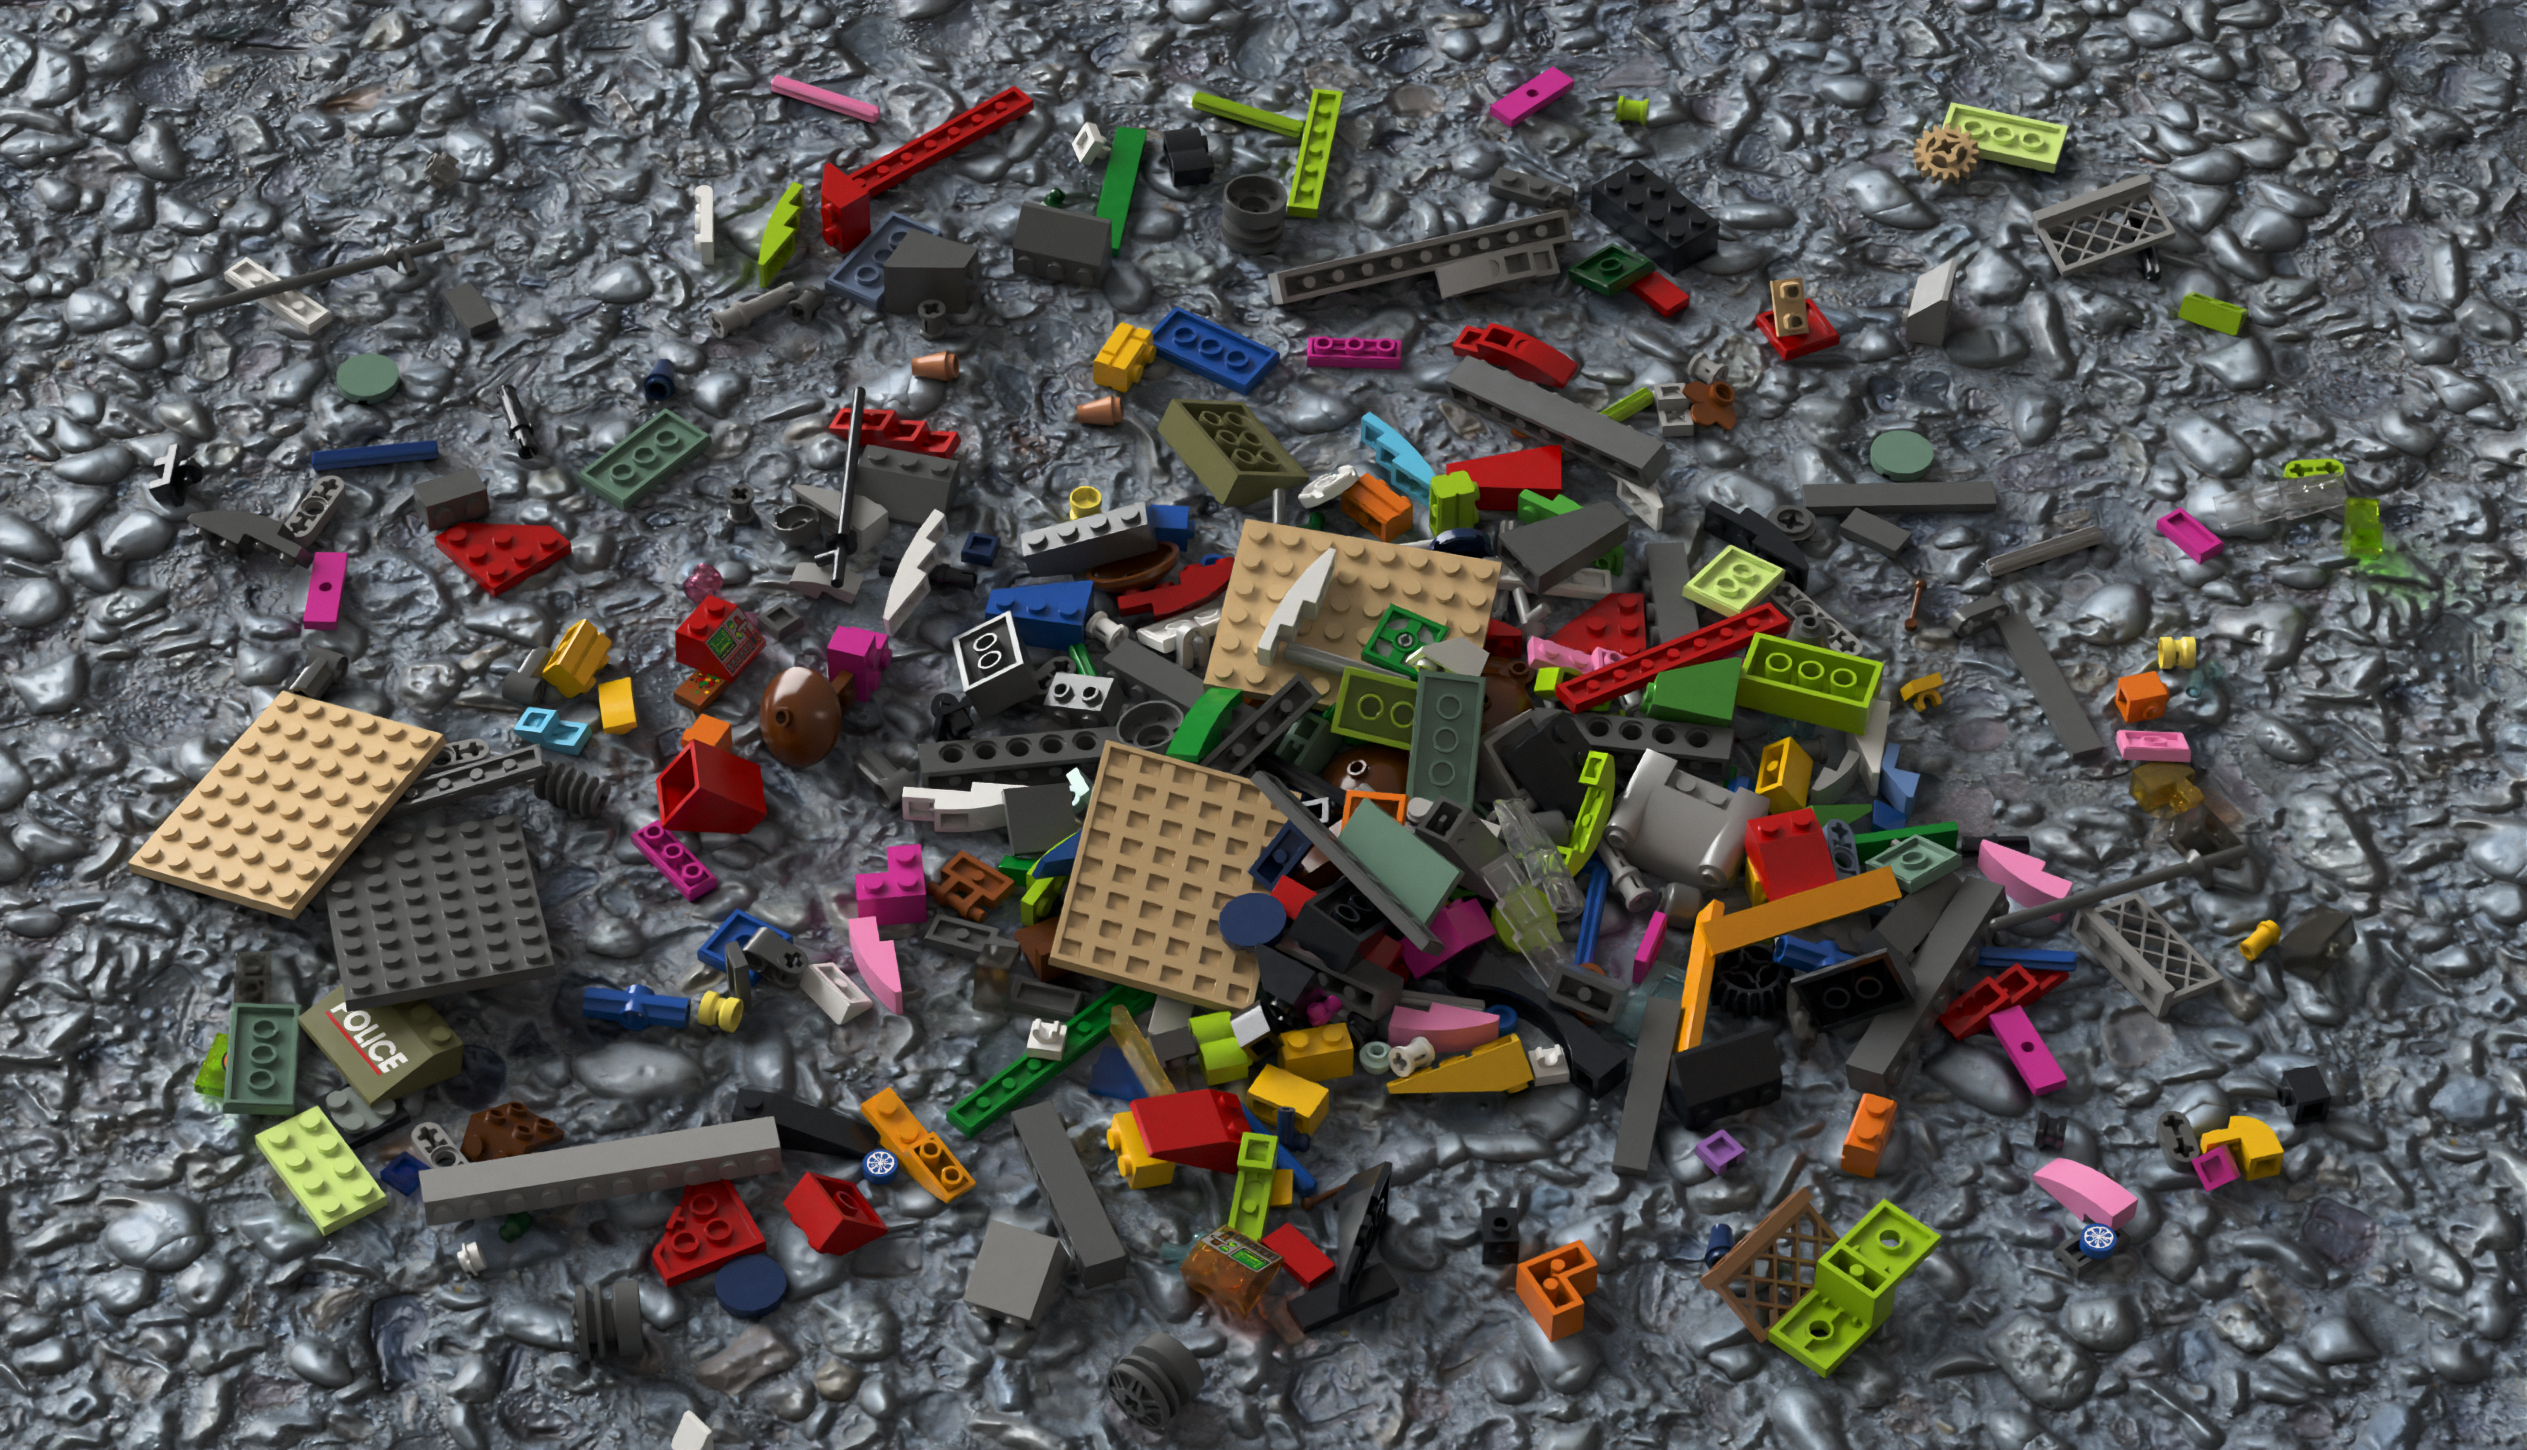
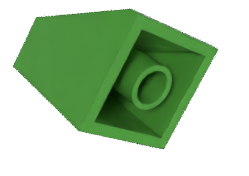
M1733 657L1659 672L1654 683L1648 682L1646 693L1644 692L1642 696L1640 712L1645 713L1644 719L1652 718L1661 721L1688 722L1690 724L1728 728L1732 720L1743 658Z

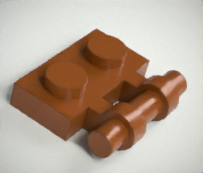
M961 850L941 869V879L945 882L940 885L931 881L926 887V892L934 896L935 902L942 906L949 905L956 909L958 915L964 919H973L981 924L985 921L987 912L979 907L984 904L994 910L1015 890V881ZM961 890L969 896L963 899L955 893Z

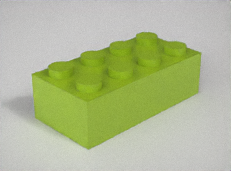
M1755 632L1740 671L1735 705L1864 736L1881 692L1884 663Z
M1345 665L1330 732L1410 751L1418 682Z

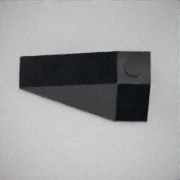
M750 1084L739 1088L731 1115L732 1122L774 1116L782 1149L864 1159L869 1152L875 1150L879 1133L873 1126L781 1088Z
M1385 1161L1350 1177L1344 1191L1338 1190L1335 1196L1333 1211L1338 1212L1337 1280L1338 1308L1345 1310L1361 1271L1364 1269L1388 1216L1393 1164L1391 1162Z

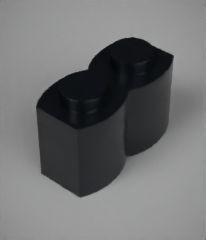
M1199 127L1163 131V152L1173 187L1209 183V174L1214 173L1212 155L1207 156L1209 151L1207 136H1201Z

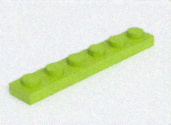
M1313 88L1288 200L1287 215L1309 218L1318 217L1343 102L1342 91Z

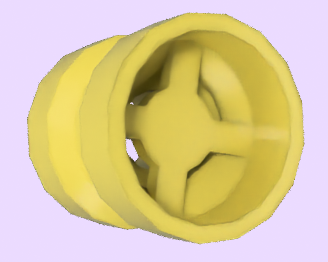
M1081 486L1071 492L1070 521L1102 513L1100 509L1102 497L1097 489Z
M2160 637L2158 643L2160 669H2172L2174 666H2181L2183 669H2194L2196 664L2195 638L2182 637L2180 640H2174L2172 637Z
M707 991L699 1006L698 1022L706 1026L715 1024L720 1026L723 1031L734 1033L742 1018L743 1001L734 997L725 999L721 997L720 993Z

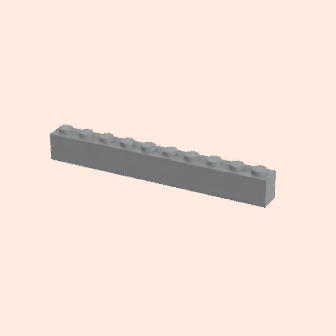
M1559 210L1268 274L1274 305L1285 304L1434 271L1439 267L1499 251L1529 245L1532 248L1573 240L1568 211Z
M774 1116L422 1170L419 1171L426 1225L448 1224L683 1187L686 1184L697 1185L721 1181V1178L731 1180L782 1171L781 1146Z

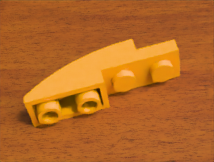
M891 1087L886 1088L861 1104L860 1111L881 1135L880 1144L885 1150L894 1153L898 1159V1164L935 1197L945 1203H949L976 1186L975 1180L934 1131L928 1133Z

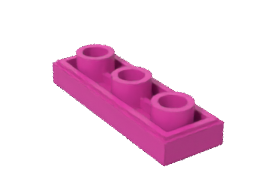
M1552 66L1491 105L1490 114L1512 128L1574 88V80Z
M1308 337L1307 366L1401 369V340H1391L1388 338Z
M315 552L303 619L304 629L320 631L337 630L349 563L348 553Z
M659 819L631 834V843L689 902L717 887V878L670 831L662 829Z
M2020 1005L1989 1014V1026L2035 1097L2066 1087V1076Z

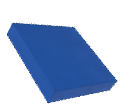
M736 909L697 951V959L727 974L725 944L737 941L742 950L759 927H767L774 930L780 937L792 945L793 936L746 912ZM749 969L750 986L754 987L763 976Z

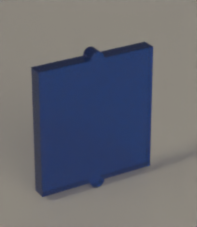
M1103 1046L1097 1064L1092 1066L1093 1075L1088 1086V1093L1132 1102L1135 1099L1150 1097L1153 1087L1158 1085V1078L1151 1076L1144 1054Z

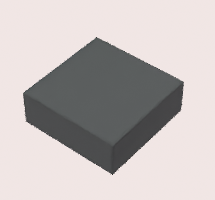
M783 601L757 617L758 626L778 642L804 627L803 618Z

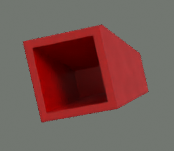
M694 738L656 779L661 827L668 831L748 834L757 824L764 820L767 814L760 765Z

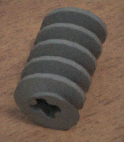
M550 761L545 762L548 775L538 777L534 782V794L538 799L547 800L548 803L558 805L562 809H569L574 814H581L585 819L597 817L602 812L610 795V782L603 781L599 785V778L596 776L588 779L586 772L581 771L577 774V770L574 767H569L565 770V764L562 762L556 763L553 767Z

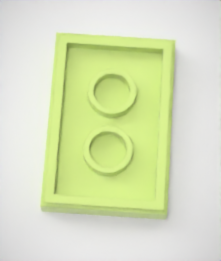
M1728 545L1683 587L1682 596L1730 618L1753 609L1784 580L1786 570L1733 545Z

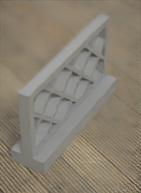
M2146 173L2033 212V232L2037 239H2042L2062 277L2176 238L2174 228L2151 190V181ZM2146 201L2151 206L2149 213L2133 209L2135 205ZM2115 212L2124 214L2120 223L2105 219L2106 215ZM2129 216L2144 220L2141 229L2125 225ZM2086 222L2096 224L2092 233L2077 229V227ZM2149 223H2154L2162 226L2165 231L2154 234L2147 232L2146 229ZM2101 226L2116 230L2112 239L2097 235ZM2057 232L2068 234L2064 243L2052 240L2049 235ZM2121 232L2136 236L2135 241L2129 244L2119 242L2118 239ZM2073 236L2088 240L2084 249L2069 245ZM2093 242L2108 246L2107 251L2100 254L2089 250ZM2065 252L2080 256L2077 262L2065 265L2062 260Z
M2138 893L2097 908H2093L2089 904L2079 907L2070 932L2156 1018L2167 1015L2171 1005L2222 985L2224 978ZM2134 906L2142 916L2126 913L2124 909ZM2104 918L2118 921L2117 926L2110 925ZM2124 922L2140 926L2141 932L2122 928V924ZM2146 928L2159 931L2164 938L2146 934ZM2125 939L2139 942V948L2131 946ZM2144 944L2163 948L2162 954L2145 950ZM2168 950L2180 952L2186 957V960L2169 956ZM2147 961L2159 963L2161 968H2153ZM2166 965L2185 970L2184 975L2166 971ZM2190 971L2203 974L2207 979L2200 980L2189 977ZM2170 983L2182 985L2183 989L2176 991Z

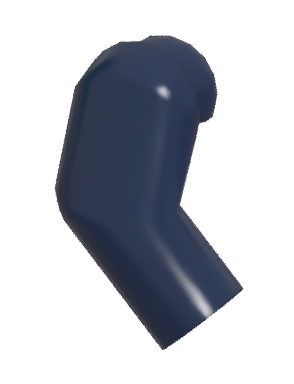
M1287 1106L1279 1107L1277 1116V1136L1279 1137V1142L1290 1152H1307L1311 1145V1137L1307 1133H1300L1295 1128L1296 1109Z

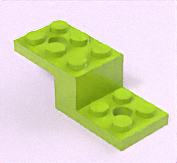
M1883 1199L1817 1261L1814 1289L1769 1330L1768 1340L1825 1379L1892 1315L1896 1287L1940 1246L1941 1236L1886 1199ZM1893 1239L1897 1241L1899 1245L1889 1247L1884 1245L1881 1241ZM1812 1330H1824L1829 1335L1826 1337H1816L1810 1332Z

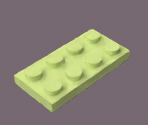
M1952 102L1942 129H1944L1945 124L1949 123L1950 129L1954 130L1960 125L1962 134L1970 131L1971 140H1977L1979 158L2051 173H2055L2068 131V126Z
M318 1105L255 1135L258 1148L324 1236L388 1205L384 1192Z

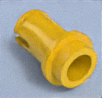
M2271 920L2261 921L2257 925V930L2239 944V951L2246 959L2250 961L2255 960L2267 947L2276 945L2280 941V936L2282 935L2280 927Z

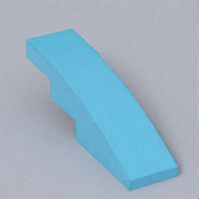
M1368 412L1361 418V441L1376 450V463L1391 472L1392 485L1429 508L1430 480L1436 476L1432 468L1417 450L1395 429L1373 413Z

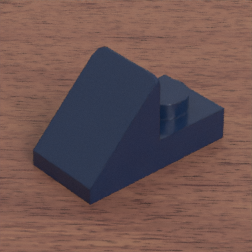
M1288 819L1247 872L1269 892H1272L1282 875L1293 879L1303 871L1305 866L1301 862L1315 845Z

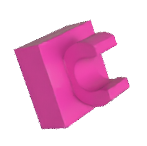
M2226 1144L2191 1160L2206 1192L2241 1176L2237 1168L2238 1165Z

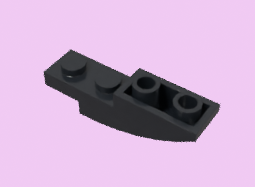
M1715 501L1710 502L1706 506L1704 531L1741 550L1786 570L1783 581L1790 582L1803 593L1807 590L1809 565L1797 546L1776 525L1748 507L1739 514Z

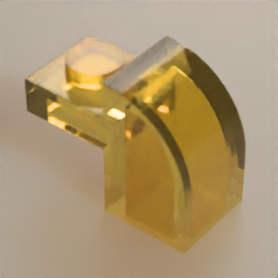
M2152 761L2132 770L2128 793L2148 814L2170 804L2189 825L2201 821L2205 797L2199 788L2193 786L2195 771L2191 767L2181 762Z

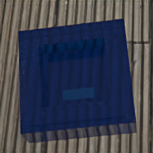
M404 1151L380 1172L382 1181L408 1197L420 1186L419 1171L431 1168Z

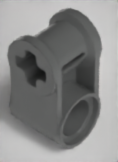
M759 927L742 948L751 971L757 972L782 990L790 991L799 986L802 973L806 971L808 966V957L803 950L780 937L774 930L767 927ZM795 957L798 958L796 964L793 963L794 960H795ZM785 973L786 977L782 980V976Z

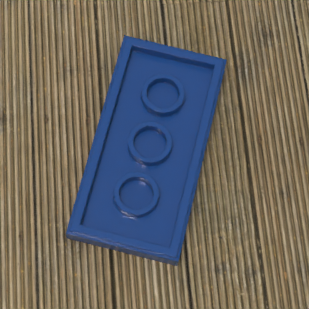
M1177 306L1151 331L1153 334V345L1156 346V356L1244 396L1280 361L1279 352Z

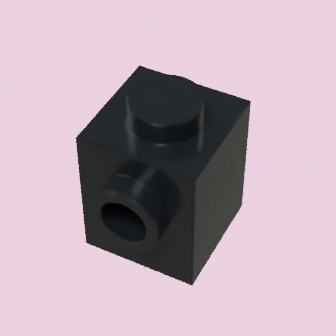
M2316 1065L2283 1071L2281 1085L2277 1088L2279 1105L2282 1108L2285 1107L2293 1125L2327 1119L2331 1094Z
M1517 1207L1481 1208L1480 1242L1482 1264H1518L1519 1229Z

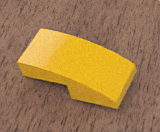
M631 677L598 684L600 710L605 734H625L631 731L632 728L638 727Z

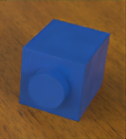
M1152 504L1157 541L1175 543L1181 552H1187L1188 539H1194L1195 520L1189 519V506Z

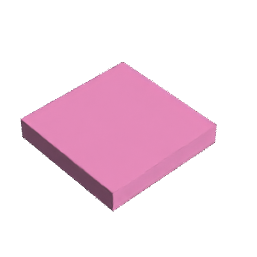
M2117 731L2116 743L2123 760L2190 762L2191 749L2182 733Z

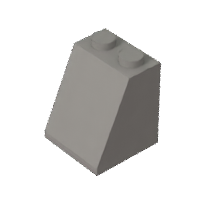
M991 1219L962 1300L970 1309V1314L977 1318L990 1320L991 1316L1003 1319L1006 1326L1016 1330L1024 1331L1025 1326L1036 1329L1069 1264L1070 1257L1057 1238Z

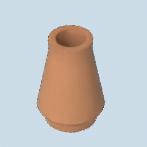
M944 351L923 357H913L911 363L913 376L950 382L951 379H957L959 376L958 355L956 353L951 354L950 351Z
M1111 395L1090 403L1077 405L1079 424L1116 426L1117 423L1124 422V409L1121 397L1114 398Z

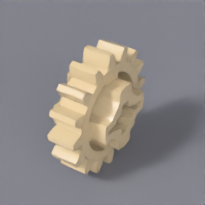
M1946 123L1944 129L1941 130L1937 125H1933V133L1924 130L1923 139L1917 138L1916 148L1913 150L1916 170L1921 169V177L1923 179L1930 175L1932 184H1935L1939 179L1942 180L1943 186L1948 185V180H1953L1958 185L1959 177L1962 176L1965 179H1969L1970 170L1976 171L1977 161L1979 160L1977 140H1971L1970 131L1962 134L1960 125L1954 130L1950 129L1949 123Z

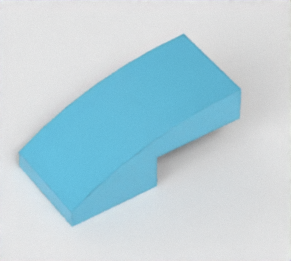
M533 707L526 709L513 729L516 735L529 742L539 743L541 747L578 756L592 735L588 723L560 720L557 710Z

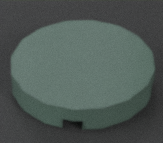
M374 353L360 354L349 358L341 364L337 371V387L344 398L355 403H359V400H367V404H374L386 400L396 392L400 382L399 369L395 362L386 356Z
M1893 430L1882 433L1874 439L1870 449V462L1875 471L1882 476L1883 473L1890 475V479L1895 481H1913L1926 475L1927 470L1931 469L1933 464V447L1928 440L1917 433L1907 430Z

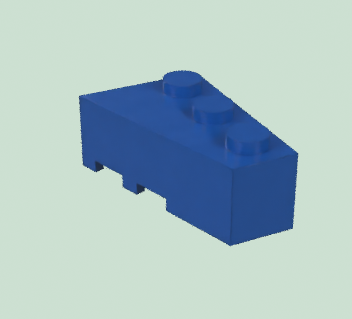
M1094 580L991 590L985 610V622L1011 610L1026 646L1069 651L1070 645L1085 643L1087 636L1085 628L1094 611Z

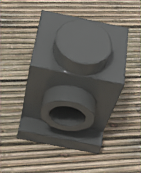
M1188 1026L1149 1036L1141 1044L1151 1078L1159 1076L1166 1068H1168V1071H1174L1187 1066V1061L1191 1057L1199 1055L1200 1052L1198 1041L1194 1035L1190 1034Z

